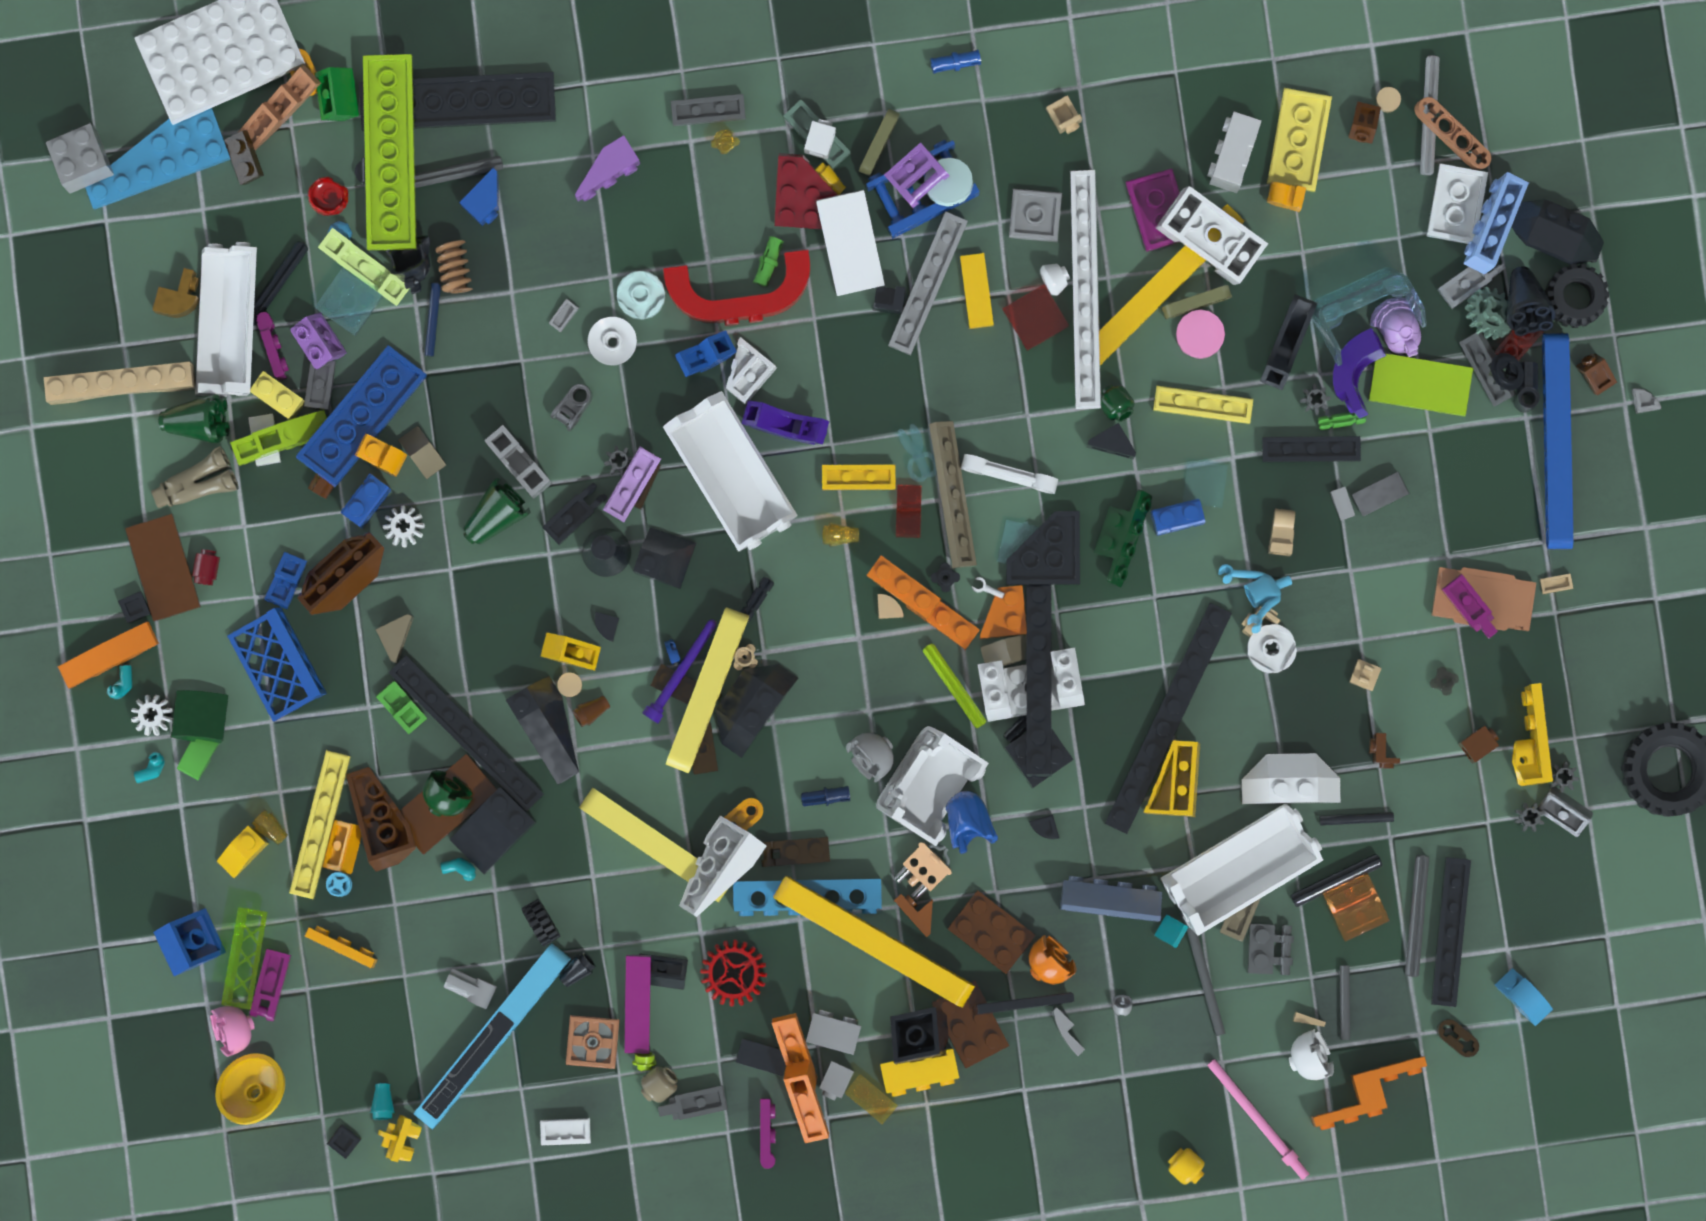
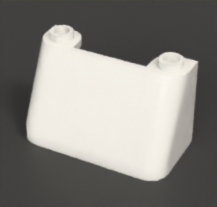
M927 726L919 733L880 794L876 808L929 843L937 846L938 842L942 841L946 835V824L942 820L947 813L945 810L947 802L962 790L967 780L973 782L981 779L989 763L945 733Z

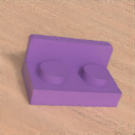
M322 313L306 316L290 329L315 369H320L327 362L340 359L347 354Z

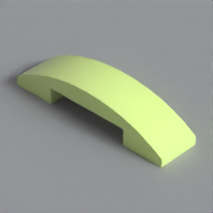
M334 228L329 231L318 246L320 250L396 306L409 290L405 288L404 282L398 279L397 276L391 274L388 269L355 246Z

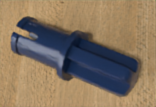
M849 786L830 789L823 787V790L801 794V803L804 807L820 804L829 806L832 803L850 801Z

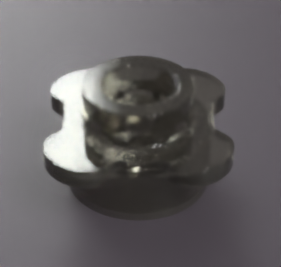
M1439 667L1435 678L1430 681V687L1432 689L1437 688L1442 691L1443 695L1448 696L1452 693L1454 684L1458 683L1459 677L1457 674L1448 672L1445 667ZM1443 679H1446L1447 681L1445 684L1442 683Z

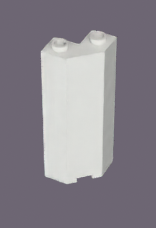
M236 242V246H231L229 249L223 248L222 244H208V247H204L202 250L195 395L208 396L215 394L219 395V397H227V394L236 396H247L250 394L257 247H250L251 243Z
M722 391L707 397L693 409L677 415L663 426L738 551L747 547L749 550H752L761 545V540L776 530L780 533L792 526L790 521L798 515Z
M1286 803L1161 877L1170 899L1174 905L1177 904L1184 915L1183 919L1197 935L1202 934L1323 861L1319 852L1322 850L1320 843L1315 837L1311 838L1304 832L1301 825L1303 818L1296 808L1292 810Z

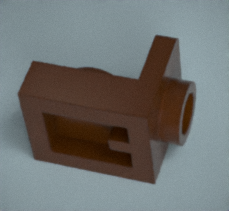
M1357 101L1349 139L1371 144L1377 130L1381 107Z
M1596 353L1585 356L1581 363L1576 365L1577 370L1584 375L1592 392L1597 396L1617 383L1606 360Z

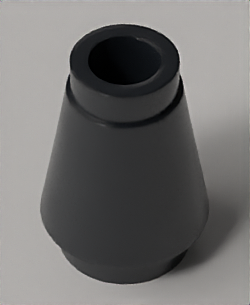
M586 953L576 954L562 974L559 975V979L566 987H569L592 974V970L596 965Z

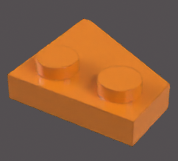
M1022 585L998 588L997 590L1005 593L1004 597H994L982 628L980 639L1027 634Z

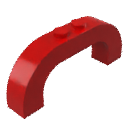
M809 250L784 253L786 263L785 279L777 290L768 294L716 301L703 299L694 292L690 285L687 265L663 268L665 284L669 296L677 308L694 320L704 323H725V326L738 325L740 320L748 319L749 323L762 322L763 317L775 316L785 312L795 305L804 294L810 278Z

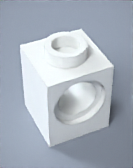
M826 120L812 121L804 153L828 160L836 127H832V123Z

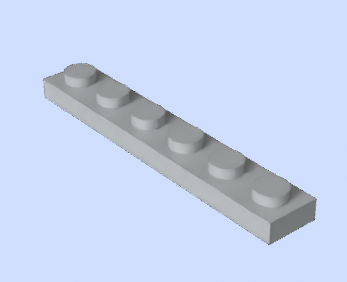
M945 211L890 340L889 347L911 356L966 228L967 220Z

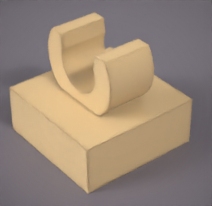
M1358 659L1349 683L1373 691L1381 668Z

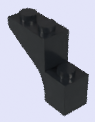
M1296 294L1294 295L1265 365L1260 382L1283 390L1315 312L1317 302Z

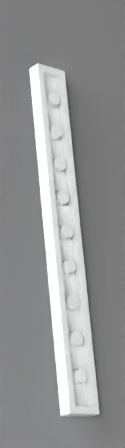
M1095 170L1071 171L1076 409L1101 408Z

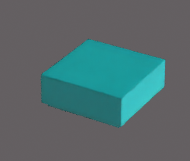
M1166 914L1154 936L1177 948L1188 926Z

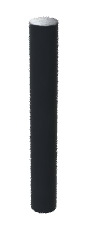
M1394 813L1319 816L1320 826L1394 822Z

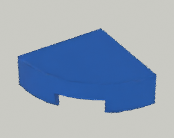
M671 639L664 642L672 665L679 663L681 659L674 640Z

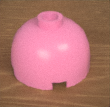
M223 1006L211 1010L213 1015H210L214 1036L216 1041L220 1040L224 1045L220 1047L222 1053L228 1057L243 1051L249 1045L252 1037L251 1030L254 1029L251 1016H246L241 1009L235 1006Z

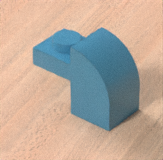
M1513 968L1495 984L1497 989L1534 1026L1553 1010L1543 995Z

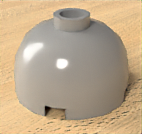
M867 732L856 736L846 744L847 753L852 751L854 755L851 761L867 779L874 777V782H877L891 770L893 765V752L891 749L893 746L888 738Z

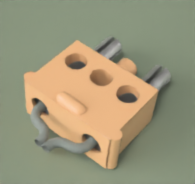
M920 842L919 847L903 863L904 867L894 876V879L896 880L908 869L897 882L900 883L911 872L913 876L907 882L912 887L919 881L922 883L911 894L912 897L925 886L914 898L918 900L927 890L931 892L946 875L952 874V869L948 866L950 863V858L947 855L948 849L944 845L942 847L933 844L928 846L925 842ZM931 848L940 851L944 850L943 855L946 858V863ZM912 858L918 860L917 866L911 864ZM921 867H925L927 869L926 874L920 873ZM929 876H934L936 882L930 883L928 880Z

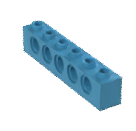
M881 879L796 880L823 897L830 890L837 891L839 901L836 904L851 913L852 909H862V914H877V909H882ZM736 881L733 884L734 912L739 911V916H754V911H763L764 916H778V911H788V915H801L785 905H779L776 899L773 898L782 881ZM853 890L863 892L864 900L860 904H854L850 901L849 896ZM757 891L764 893L766 898L764 904L760 906L754 905L751 901L753 893Z

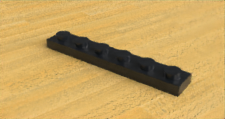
M1445 857L1431 1005L1457 1006L1471 860Z

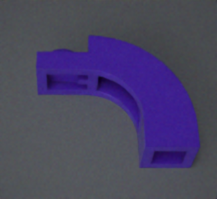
M1372 328L1358 334L1344 346L1337 357L1333 370V386L1336 396L1342 402L1345 401L1349 412H1354L1359 418L1369 415L1359 392V377L1370 363L1386 356L1380 339Z
M748 401L741 424L789 440L811 445H823L830 421L823 418L791 413L762 402Z

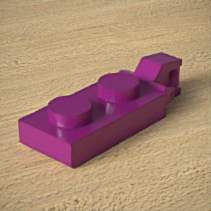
M1462 574L1441 589L1476 632L1481 629L1488 639L1498 632L1491 623L1494 619L1491 614L1492 611Z

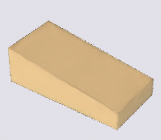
M1571 574L1540 579L1543 594L1573 589Z
M1295 1012L1292 1020L1294 1022L1323 1027L1326 1023Z

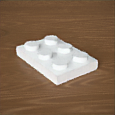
M1445 164L1439 165L1427 237L1465 244L1473 241L1475 234L1472 231L1477 221L1480 220L1488 172Z

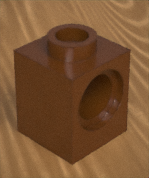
M1483 726L1458 743V745L1473 764L1497 748L1499 745L1496 741L1499 738L1492 728L1487 729L1486 726Z

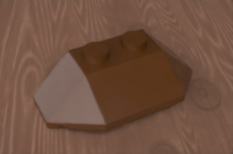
M370 532L343 540L308 572L302 586V591L297 599L311 615L342 610L378 577L384 547Z

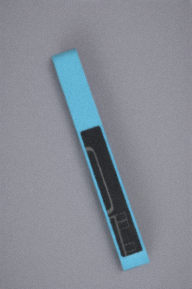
M553 943L545 950L417 1108L414 1115L432 1130L437 1126L571 960L567 954Z

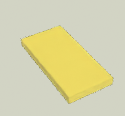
M1284 88L1267 184L1278 182L1289 186L1298 185L1306 187V191L1315 192L1332 96Z

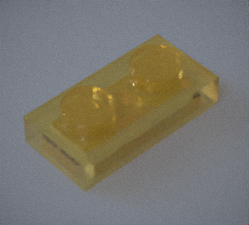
M861 1074L845 1091L848 1097L882 1125L898 1106Z

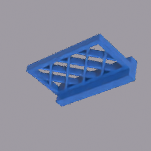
M282 608L271 609L266 612L267 614L227 636L273 722L314 699L327 694ZM268 620L272 628L269 637L257 634L260 624ZM243 633L251 635L249 648L240 647L236 637ZM256 637L268 640L265 654L253 651ZM272 642L280 644L283 648L281 659L269 656ZM251 654L263 657L260 671L251 668L249 664ZM268 659L280 662L276 675L264 672ZM284 664L293 667L295 672L292 680L280 677ZM263 675L275 679L271 692L263 690L261 686ZM279 680L291 683L287 697L276 694ZM295 685L303 687L308 697L301 701L292 699ZM274 697L286 700L284 710L278 714L275 713L272 707Z

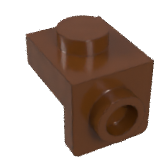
M1375 733L1374 738H1370L1369 753H1373V763L1379 764V768L1394 769V764H1400V758H1386V733Z

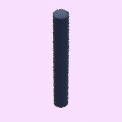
M431 283L424 356L434 357L441 290V284Z

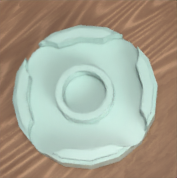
M944 158L938 160L937 162L950 176L945 181L942 179L927 194L931 200L939 205L953 206V204H960L971 194L973 187L972 173L968 166L958 159ZM933 167L926 172L924 182L936 172Z
M635 271L629 273L621 280L617 288V300L619 307L626 315L633 319L644 320L653 317L661 310L665 301V291L662 282L657 276L647 271Z

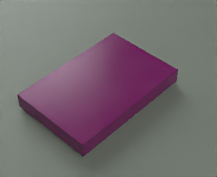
M1173 169L1126 181L1125 184L1146 252L1180 243V241H1172L1156 229L1160 220L1180 194Z

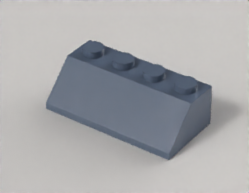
M1069 876V880H1063L1060 910L1156 922L1161 919L1162 892H1158L1156 886L1142 885V889L1132 888V883L1118 882L1117 886H1109L1107 880L1093 879V883H1084V878Z

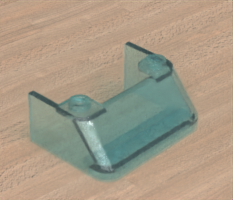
M1386 267L1314 300L1318 304L1312 320L1337 366L1342 365L1341 349L1331 329L1342 323L1343 315L1387 295L1393 297L1405 296L1421 327L1427 326L1425 307L1406 275L1394 268Z

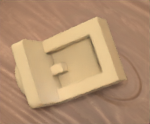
M1068 95L1046 107L1060 134L1065 131L1069 134L1080 127L1079 123L1082 122V117L1080 114L1078 115Z
M1260 606L1254 614H1257L1262 607ZM1272 608L1262 618V620L1265 618L1272 624L1280 622V619L1277 618L1278 613ZM1251 612L1242 622V625L1245 626L1242 632L1248 637H1251L1253 634L1251 631L1252 627L1257 625L1256 623L1247 625L1248 618L1252 615Z

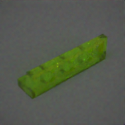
M238 907L221 1005L251 1010L268 912ZM247 914L262 916L260 927L253 932L246 925ZM245 929L249 933L246 937H244ZM257 931H259L258 941L253 935ZM251 936L257 947L256 951L247 957L241 948L243 941ZM240 954H242L245 958L241 962H239ZM255 955L254 964H252L249 959ZM247 961L253 969L252 975L242 981L237 974L238 966ZM236 977H237L238 980L240 981V984H238V985L235 987ZM251 979L248 989L245 983ZM240 986H243L248 993L247 1004L232 1002L234 991Z

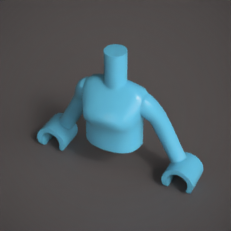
M1228 564L1222 565L1219 568L1218 575L1228 574L1223 577V583L1225 584L1230 583L1232 577L1258 579L1244 585L1248 600L1254 608L1263 605L1259 612L1249 616L1247 625L1257 624L1252 627V633L1260 632L1262 618L1272 607L1281 601L1280 589L1292 585L1290 576L1274 580L1272 576L1264 572L1234 570Z

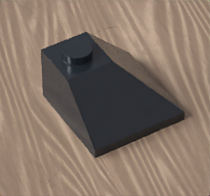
M650 527L640 549L633 572L634 574L681 589L696 543Z

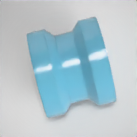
M335 872L327 878L326 888L331 895L343 897L351 891L352 880L343 872Z

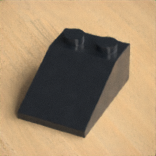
M499 787L455 833L450 841L485 875L537 822L503 788Z

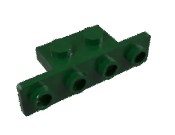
M1140 489L1137 491L1130 512L1109 507L1094 553L1114 559L1107 582L1120 588L1128 576L1130 561L1135 555L1139 535L1142 534L1144 529L1143 523L1152 505V495Z

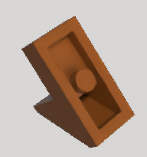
M900 894L894 902L925 937H928L931 932L933 899L917 912L914 909L918 906L909 895L904 897Z

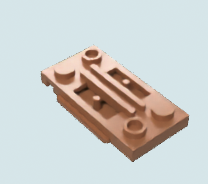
M1463 567L1461 570L1438 568L1431 616L1453 619L1455 623L1469 625L1441 590L1462 574L1492 611L1491 614L1494 619L1491 623L1496 630L1505 631L1508 628L1522 631L1530 630L1536 582L1515 579L1514 575L1466 567Z

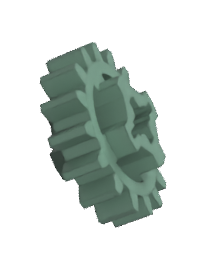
M1485 287L1483 290L1478 289L1467 299L1469 304L1465 306V309L1470 312L1466 315V318L1472 320L1469 326H1476V333L1483 332L1485 339L1492 336L1493 340L1499 337L1503 338L1512 330L1506 320L1508 300L1504 299V292L1501 295L1497 294V288H1494L1492 291L1488 287Z

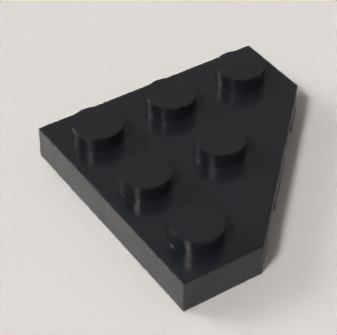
M1055 511L1006 560V585H1080V511Z

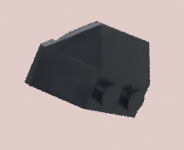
M1546 199L1521 202L1511 226L1515 234L1526 246L1568 264L1597 262L1604 244L1602 237L1590 218Z
M779 664L744 669L716 708L722 745L742 758L799 678Z

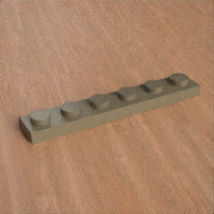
M953 421L934 422L929 424L952 568L975 566L977 563L960 469L961 465Z

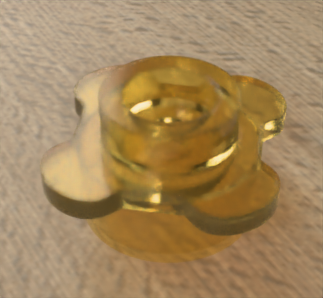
M721 130L715 134L714 140L711 141L712 148L719 149L721 154H727L734 146L739 145L740 141L739 138L733 136L731 131Z

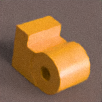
M1271 182L1267 203L1300 212L1306 187Z

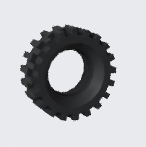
M1666 722L1641 731L1635 739L1631 740L1628 750L1623 755L1625 758L1623 765H1621V771L1624 774V780L1622 781L1623 785L1627 786L1629 797L1633 798L1640 808H1644L1654 815L1671 817L1691 813L1706 803V736H1702L1697 732L1698 729L1685 726L1684 723ZM1664 747H1673L1684 752L1689 758L1692 767L1691 778L1687 785L1680 791L1673 793L1662 792L1654 787L1647 773L1648 761L1652 754Z

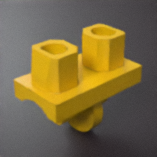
M399 1115L397 1124L389 1122L386 1131L379 1130L378 1135L384 1137L381 1146L388 1148L385 1157L394 1162L399 1160L411 1161L414 1148L406 1146L404 1143L407 1136L418 1139L422 1127L412 1122L410 1118Z

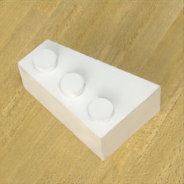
M1233 112L1231 118L1226 117L1222 131L1226 132L1224 141H1218L1215 154L1219 156L1216 164L1211 163L1207 174L1208 177H1211L1210 185L1234 193L1238 192L1261 120L1237 112Z

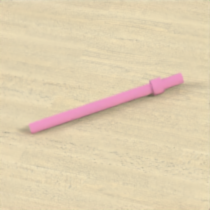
M1215 1059L1212 1060L1207 1066L1283 1156L1281 1159L1287 1166L1290 1165L1302 1180L1305 1179L1309 1172L1298 1160L1299 1156L1293 1149L1290 1150L1218 1062Z

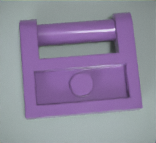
M921 142L884 174L912 208L919 204L917 201L942 179L945 181L950 176ZM933 167L936 172L910 194L907 189Z

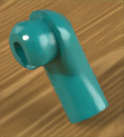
M131 665L119 666L120 679L113 686L110 685L108 687L107 694L109 697L120 699L131 690L133 685Z

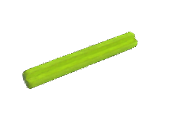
M932 643L923 649V653L974 727L980 728L986 723L985 717L940 652Z

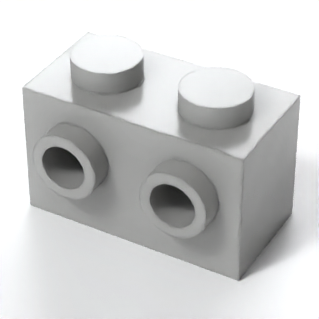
M819 1010V1014L813 1013L806 1042L854 1055L861 1026L857 1025L858 1020L843 1016V1020L834 1019V1013Z

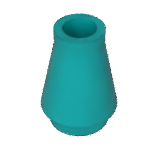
M375 1084V1093L370 1110L374 1120H391L392 1114L395 1113L390 1084Z

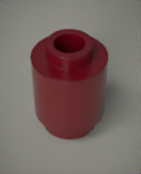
M202 549L201 554L196 553L192 573L194 577L193 583L213 586L214 580H217L220 557L216 556V551Z

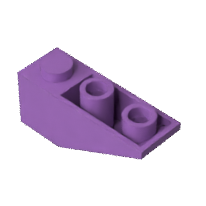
M624 135L601 150L575 193L578 202L582 199L584 202L588 201L596 195L595 191L602 187L607 189L617 182L616 178L623 174L629 176L638 170L637 166L640 165V161Z

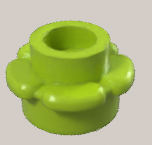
M652 1052L649 1054L635 1053V1060L632 1063L637 1065L638 1070H652V1066L656 1065L655 1054Z

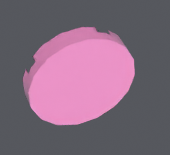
M1205 310L1191 311L1183 316L1176 331L1177 344L1185 354L1197 359L1208 358L1217 353L1225 337L1224 326L1220 319L1212 312Z

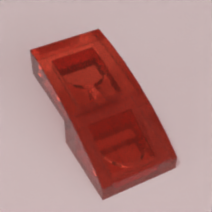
M897 485L896 537L920 538L922 485Z

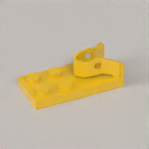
M1541 683L1531 684L1524 687L1525 691L1521 693L1522 704L1527 706L1528 716L1524 717L1526 731L1530 730L1531 739L1516 740L1512 754V764L1517 783L1520 786L1553 782ZM1521 757L1524 759L1523 764L1520 762Z

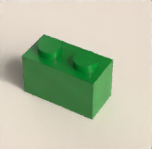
M329 67L315 72V77L321 82L317 87L321 120L346 121L359 116L353 68Z

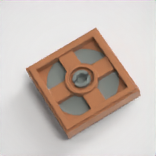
M570 1015L566 1065L615 1069L620 1019Z

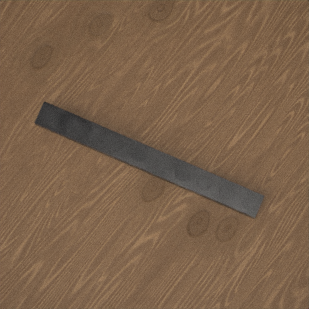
M1209 603L1107 817L1106 825L1125 834L1128 833L1232 615L1231 612Z

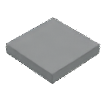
M1013 189L1009 238L1057 242L1062 193Z

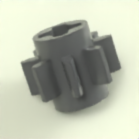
M1313 384L1312 391L1303 390L1306 398L1301 399L1300 403L1306 404L1305 412L1314 410L1316 416L1320 408L1325 411L1328 409L1324 403L1329 401L1331 397L1325 396L1326 387L1319 390L1316 384ZM1316 395H1319V402L1321 404L1315 403V405H1313L1311 403V396L1315 397Z
M615 446V452L612 454L606 452L610 459L604 462V465L612 466L610 470L611 475L615 471H619L622 476L624 474L623 471L627 469L629 461L633 458V456L627 457L626 454L629 450L627 447L623 452L619 451L617 446ZM620 455L622 459H626V461L622 462L621 467H618L616 463H613V461H616V456Z
M1563 762L1561 769L1556 764L1553 765L1555 772L1552 774L1553 783L1550 787L1558 786L1560 793L1564 792L1565 786L1573 790L1572 782L1579 780L1578 777H1574L1573 773L1577 768H1567V762ZM1565 771V776H1569V780L1564 781L1562 784V779L1558 778V774H1562Z
M1523 803L1524 810H1515V813L1519 815V819L1514 821V823H1521L1523 825V832L1528 827L1533 832H1536L1535 825H1544V822L1540 820V815H1543L1545 811L1539 812L1536 809L1537 803H1534L1531 808L1528 807L1527 803ZM1527 811L1529 814L1534 813L1535 818L1532 819V824L1530 821L1524 820V817L1527 816Z

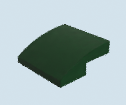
M177 690L170 737L191 742L200 739L221 744L224 738L228 695L205 691Z

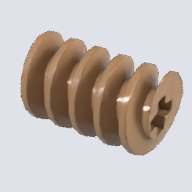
M464 240L447 242L435 249L436 253L442 254L437 258V262L444 264L438 268L440 273H444L440 277V281L447 283L441 287L443 292L463 293L473 290V288L465 287V284L471 282V278L464 277V274L470 272V269L462 268V265L468 262V259L461 258V255L467 253V250L459 249V246L465 243Z

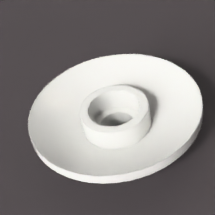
M606 317L599 320L593 325L588 335V347L591 354L597 361L605 365H619L626 362L636 349L637 338L633 327L627 321L618 317ZM611 338L617 340V345L614 347L608 345V341Z

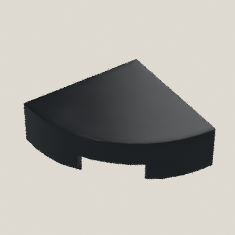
M595 612L597 630L605 639L613 642L619 618Z
M1053 815L1029 821L1032 829L1041 837L1059 839Z

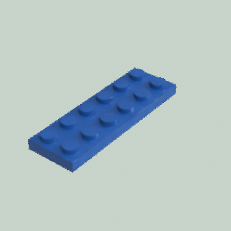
M388 345L299 451L296 458L332 486L336 487L359 459V457L355 456V453L365 433L376 438L425 380L427 374Z

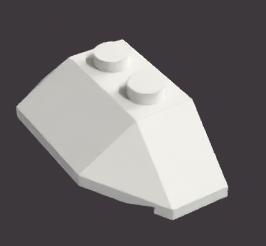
M1316 753L1266 754L1242 779V804L1341 803L1340 777Z

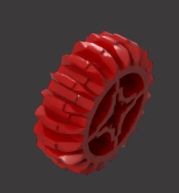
M733 940V947L729 948L728 941H724L725 949L721 950L718 944L714 946L718 952L716 955L711 951L707 952L712 960L711 962L705 959L702 961L703 964L709 965L708 970H700L702 974L708 973V978L702 979L701 982H710L711 986L707 987L705 991L715 990L711 997L713 1000L718 995H721L720 1004L723 1005L726 998H729L730 1006H734V999H738L740 1006L744 1005L742 997L746 996L748 1001L751 1002L753 1001L750 995L752 991L756 995L760 994V991L755 988L756 985L765 986L764 982L758 980L759 976L767 977V973L759 972V968L766 967V963H757V960L761 959L762 955L758 954L755 957L752 955L756 950L754 946L750 948L749 952L745 950L747 942H743L742 947L738 948V940ZM738 952L748 957V960L735 965L726 954ZM720 958L725 967V972L720 978L714 980L713 969L715 963ZM726 962L734 969L745 965L740 970L741 974H739L740 977L738 978L741 985L733 977L722 980L727 976V972H729L727 971L729 967ZM753 965L754 979L749 988H747L742 975L746 969ZM732 981L739 987L741 993L729 994L722 991L719 987L726 982Z

